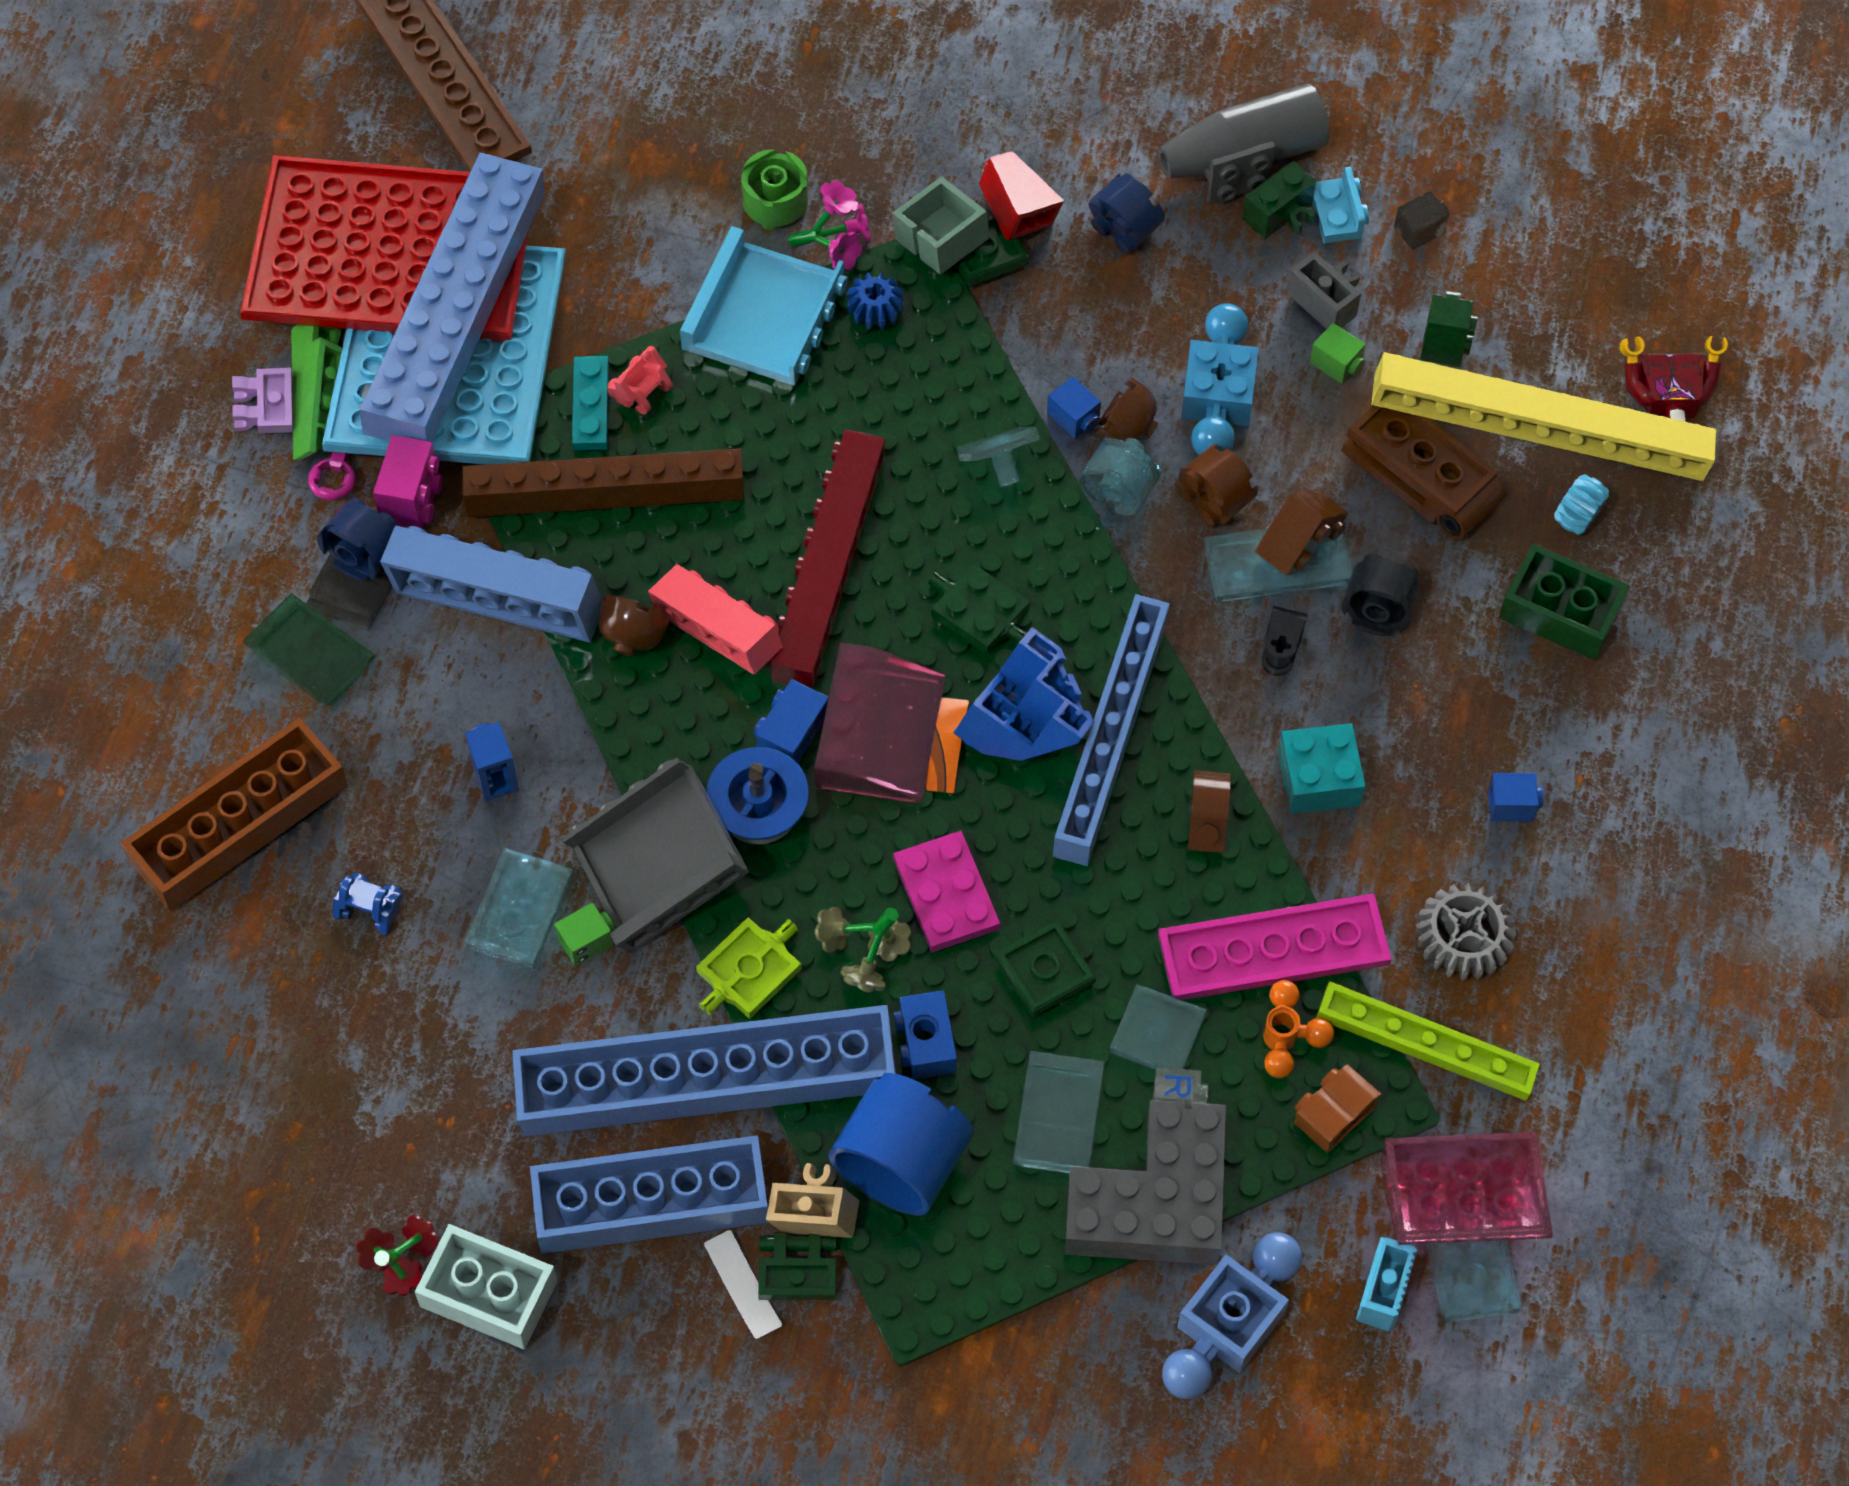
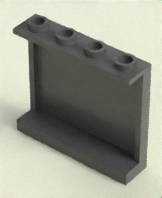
M679 758L661 764L653 775L631 785L627 793L617 800L605 803L597 814L588 820L575 824L570 832L561 838L562 843L574 849L606 913L610 917L615 927V930L609 933L616 946L631 953L749 873L693 766Z

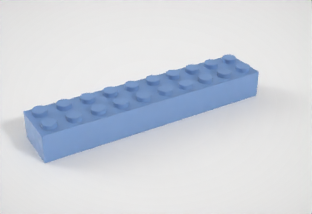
M479 153L359 409L363 434L390 441L391 435L433 442L545 195L543 169Z
M887 1005L513 1050L516 1115L523 1136L862 1096L874 1078L881 1079L884 1073L896 1074Z

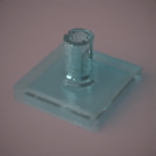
M1018 427L957 447L956 449L960 461H978L987 457L992 458L999 485L1002 487L1020 481L1011 451L1014 448L1038 441L1040 438L1036 427Z

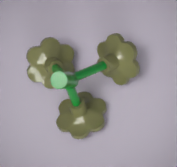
M831 907L818 913V925L815 928V936L818 941L822 942V948L825 952L831 953L835 950L843 949L846 945V936H849L851 932L868 931L871 939L868 942L869 952L867 957L862 959L860 965L844 966L841 970L844 981L851 986H857L862 991H883L886 984L882 981L883 977L879 973L874 972L877 964L874 960L876 955H880L885 962H893L898 955L907 954L911 948L908 940L911 936V929L908 924L898 922L899 913L892 907L887 908L876 923L850 924L842 917L841 910L838 907Z

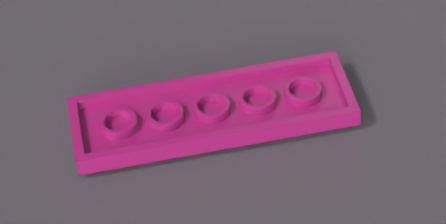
M1374 893L1158 929V939L1173 1002L1270 986L1280 980L1293 982L1389 966L1392 960Z

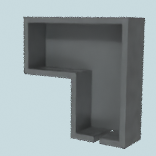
M1150 1100L1147 1115L1145 1171L1070 1166L1064 1255L1218 1265L1222 1242L1226 1105L1192 1103L1191 1109L1188 1110L1184 1109V1102Z

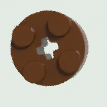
M1218 444L1210 445L1185 466L1179 473L1180 483L1176 486L1178 495L1184 501L1192 503L1199 511L1202 521L1209 527L1227 523L1258 494L1257 485L1253 489L1251 488L1249 480L1253 475L1245 463L1228 448H1225L1222 452L1217 450Z

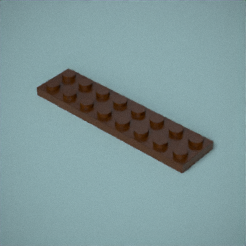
M355 0L468 172H471L479 153L511 161H517L532 154L530 143L433 0Z

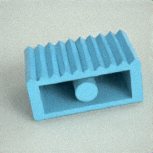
M1387 1237L1380 1238L1356 1320L1358 1322L1386 1331L1394 1329L1417 1254L1415 1246Z

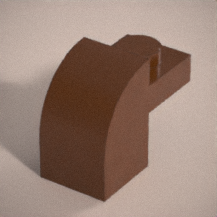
M1194 770L1188 850L1224 853L1230 802V773Z

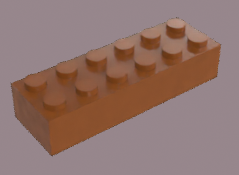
M298 718L123 840L121 845L129 863L171 912L348 787L342 765L304 721Z

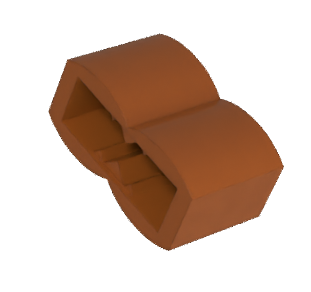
M1348 1064L1339 1071L1336 1068L1332 1069L1320 1083L1323 1088L1314 1095L1308 1092L1295 1106L1297 1112L1294 1124L1326 1153L1335 1148L1353 1128L1359 1125L1377 1107L1381 1096L1380 1092Z

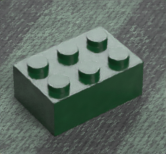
M1532 543L1504 598L1499 619L1596 661L1623 607L1630 585Z

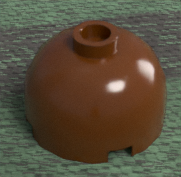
M1132 377L1124 383L1130 388H1127L1124 394L1118 391L1102 415L1098 424L1101 426L1105 425L1104 428L1101 427L1094 431L1095 435L1114 446L1128 447L1137 443L1142 437L1148 440L1158 426V422L1154 420L1157 412V403L1149 389Z
M606 595L601 603L598 622L603 637L615 644L613 651L627 656H634L635 650L648 651L655 648L661 642L671 615L653 606L647 608L639 605L638 601Z

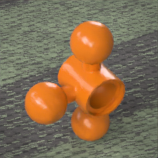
M1289 980L1276 982L1271 987L1269 993L1270 1000L1276 1008L1269 1012L1263 1033L1266 1045L1272 1049L1265 1057L1264 1067L1267 1073L1274 1078H1284L1292 1072L1294 1059L1287 1050L1295 1045L1297 1037L1305 1038L1311 1046L1316 1048L1326 1047L1334 1037L1333 1026L1326 1019L1315 1018L1309 1021L1307 1025L1300 1024L1298 1013L1292 1009L1299 1000V990ZM1285 1025L1290 1029V1032L1279 1033L1273 1026Z

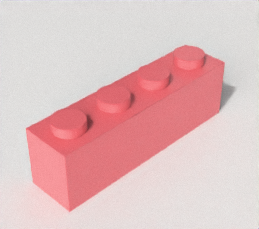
M676 564L648 590L653 606L671 615L669 622L753 675L783 648L778 634L779 627L772 618L767 615L762 617L754 612L745 601H736L731 598L722 587L718 585L713 587L705 582L701 575L694 570L689 572Z

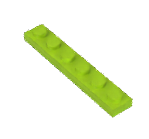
M1333 982L1328 983L1316 1018L1326 1019L1331 1025L1525 1101L1531 1094L1540 1063Z

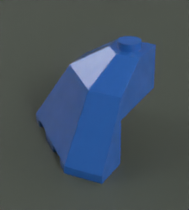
M1032 627L1014 649L1000 672L972 704L953 733L960 737L965 744L975 748L982 754L1022 761L1078 744L1094 721L1090 712L1082 709L1079 702L1082 694L1073 674L1066 673L1062 664L1066 658L1061 647Z

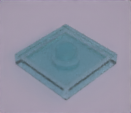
M1136 984L1111 1044L1110 1053L1171 1076H1181L1206 1015V1009Z

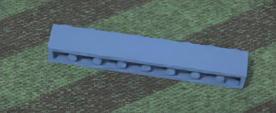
M1135 594L1093 720L1094 723L1091 726L1054 837L1053 857L1088 867L1165 632L1170 603Z

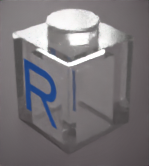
M1156 1068L1153 1100L1184 1102V1109L1188 1110L1191 1109L1192 1103L1207 1104L1208 1084H1201L1200 1070Z

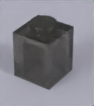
M1429 191L1398 207L1394 228L1410 248L1414 250L1445 234L1449 218L1448 208L1443 201L1438 200Z

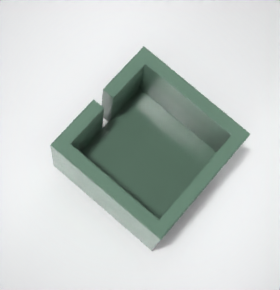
M942 176L892 213L896 240L913 254L917 255L919 253L920 259L940 275L990 238L987 211Z

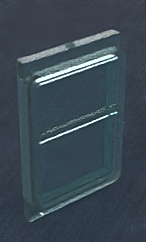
M1030 1051L1013 1165L1065 1173L1070 1172V1166L1089 1167L1104 1061Z

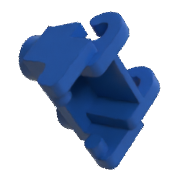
M354 873L351 876L347 875L340 882L339 891L333 899V917L349 919L352 911L347 909L349 906L372 913V920L376 921L375 929L380 930V934L387 936L392 928V921L400 910L403 893L394 885H386L384 888L374 885L364 875Z

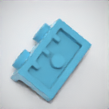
M1351 167L1343 169V175L1340 179L1316 182L1312 205L1323 244L1360 239L1363 236L1365 224H1369L1367 205H1362L1360 200L1359 178H1354Z

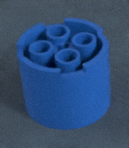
M884 1073L881 1079H873L829 1151V1160L846 1181L871 1199L893 1210L909 1215L922 1216L930 1210L971 1141L974 1130L970 1121L956 1106H951L948 1110L940 1100L929 1095L931 1088L902 1075Z

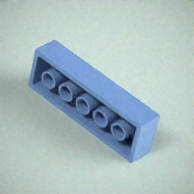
M396 525L380 561L396 594L589 643H591L598 625L602 598L593 575L581 567L569 569L558 566L548 559L541 558L537 561L525 558L516 551L507 550L506 552L493 550L488 545L480 542L469 544L461 542L448 534L436 536L428 534L419 527L409 526L404 528Z
M758 1135L530 1166L536 1232L541 1254L769 1223L766 1220L768 1206Z

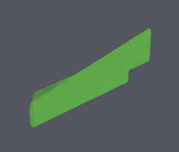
M298 324L292 328L293 459L296 461H301L323 448L322 442L342 353V347L338 346L342 328Z

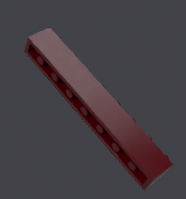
M845 429L841 442L835 441L831 455V461H834L832 470L827 469L822 484V489L825 490L823 499L817 498L814 507L813 518L816 519L814 528L808 527L806 531L804 547L807 550L805 557H798L795 567V577H798L796 585H790L787 591L785 606H788L786 616L780 615L777 623L779 627L778 634L783 648L766 663V666L771 667L772 681L789 684L790 680L793 679L811 689L814 688L885 458V438Z

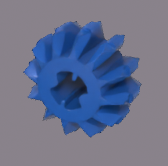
M882 272L877 278H873L869 273L865 276V280L856 278L853 287L849 288L847 292V300L849 301L847 303V310L849 315L854 316L856 325L866 322L868 330L873 325H878L883 330L885 322L895 324L897 315H900L903 311V291L901 287H897L894 278L885 280Z

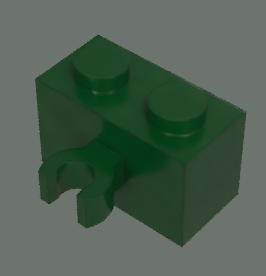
M1292 161L1245 196L1242 220L1264 240L1287 223L1292 232L1300 234L1302 224L1298 221L1299 219L1305 220L1310 225L1314 223L1315 214L1308 207L1313 204L1316 180L1296 162Z
M1446 291L1445 297L1432 296L1420 356L1421 361L1460 367L1463 354H1470L1478 316L1471 315L1473 301L1459 299L1460 293Z

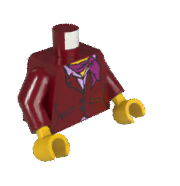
M1712 336L1706 340L1705 350L1709 353L1708 359H1705L1704 354H1640L1643 352L1645 345L1641 337H1635L1636 348L1633 352L1628 348V339H1623L1619 348L1621 353L1627 356V361L1624 362L1627 392L1640 406L1645 408L1646 413L1687 422L1686 418L1695 417L1699 407L1708 403L1717 388L1721 361H1718L1719 354L1727 349L1728 342L1726 338H1722V346L1719 351L1711 348Z

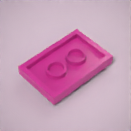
M962 831L893 853L894 863L931 953L1000 930L999 919Z

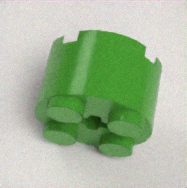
M764 150L756 153L746 161L741 175L742 202L745 212L752 220L761 224L764 229L775 230L779 226L793 223L806 213L808 209L807 170L800 158L787 151L785 155L776 153L775 150Z

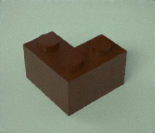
M1318 489L1290 494L1254 552L1286 576L1302 573L1313 562L1314 555L1312 553L1318 544L1331 540L1335 541L1342 534L1346 526L1343 522L1349 512Z

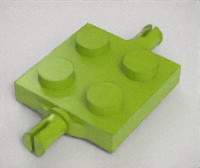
M750 918L743 921L696 966L697 973L711 984L714 990L699 1003L700 1008L704 1012L706 1010L707 1015H711L715 1009L726 1001L736 1006L751 1019L802 969L801 963L787 951L784 945L788 939L798 932L797 926L787 919L776 932L771 933L761 929Z

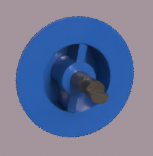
M766 747L742 749L724 758L713 770L708 780L706 791L727 831L736 839L749 844H768L786 835L805 812L809 796L807 779L801 767L788 755Z

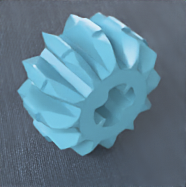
M1586 474L1579 476L1559 504L1555 512V520L1569 532L1572 531L1577 535L1585 533L1609 497L1608 488L1594 477L1591 478Z

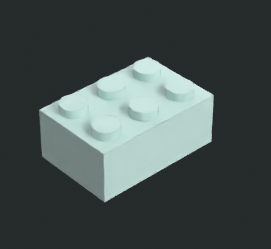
M448 1224L415 1290V1294L421 1308L525 1350L558 1281L554 1266Z

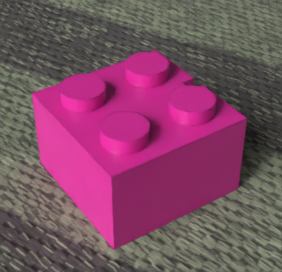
M391 435L373 495L378 513L384 512L389 514L395 520L397 526L404 528L415 526L424 530L425 525L432 522L434 515V504L432 502L435 495H440L443 486V475H440L438 472L439 457L435 456L432 442Z

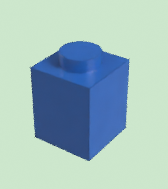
M1074 376L1048 395L1047 414L1074 439L1084 432H1091L1098 425L1101 401Z
M1536 773L1492 774L1488 787L1490 821H1534L1537 809L1542 808L1544 803L1543 787H1537Z

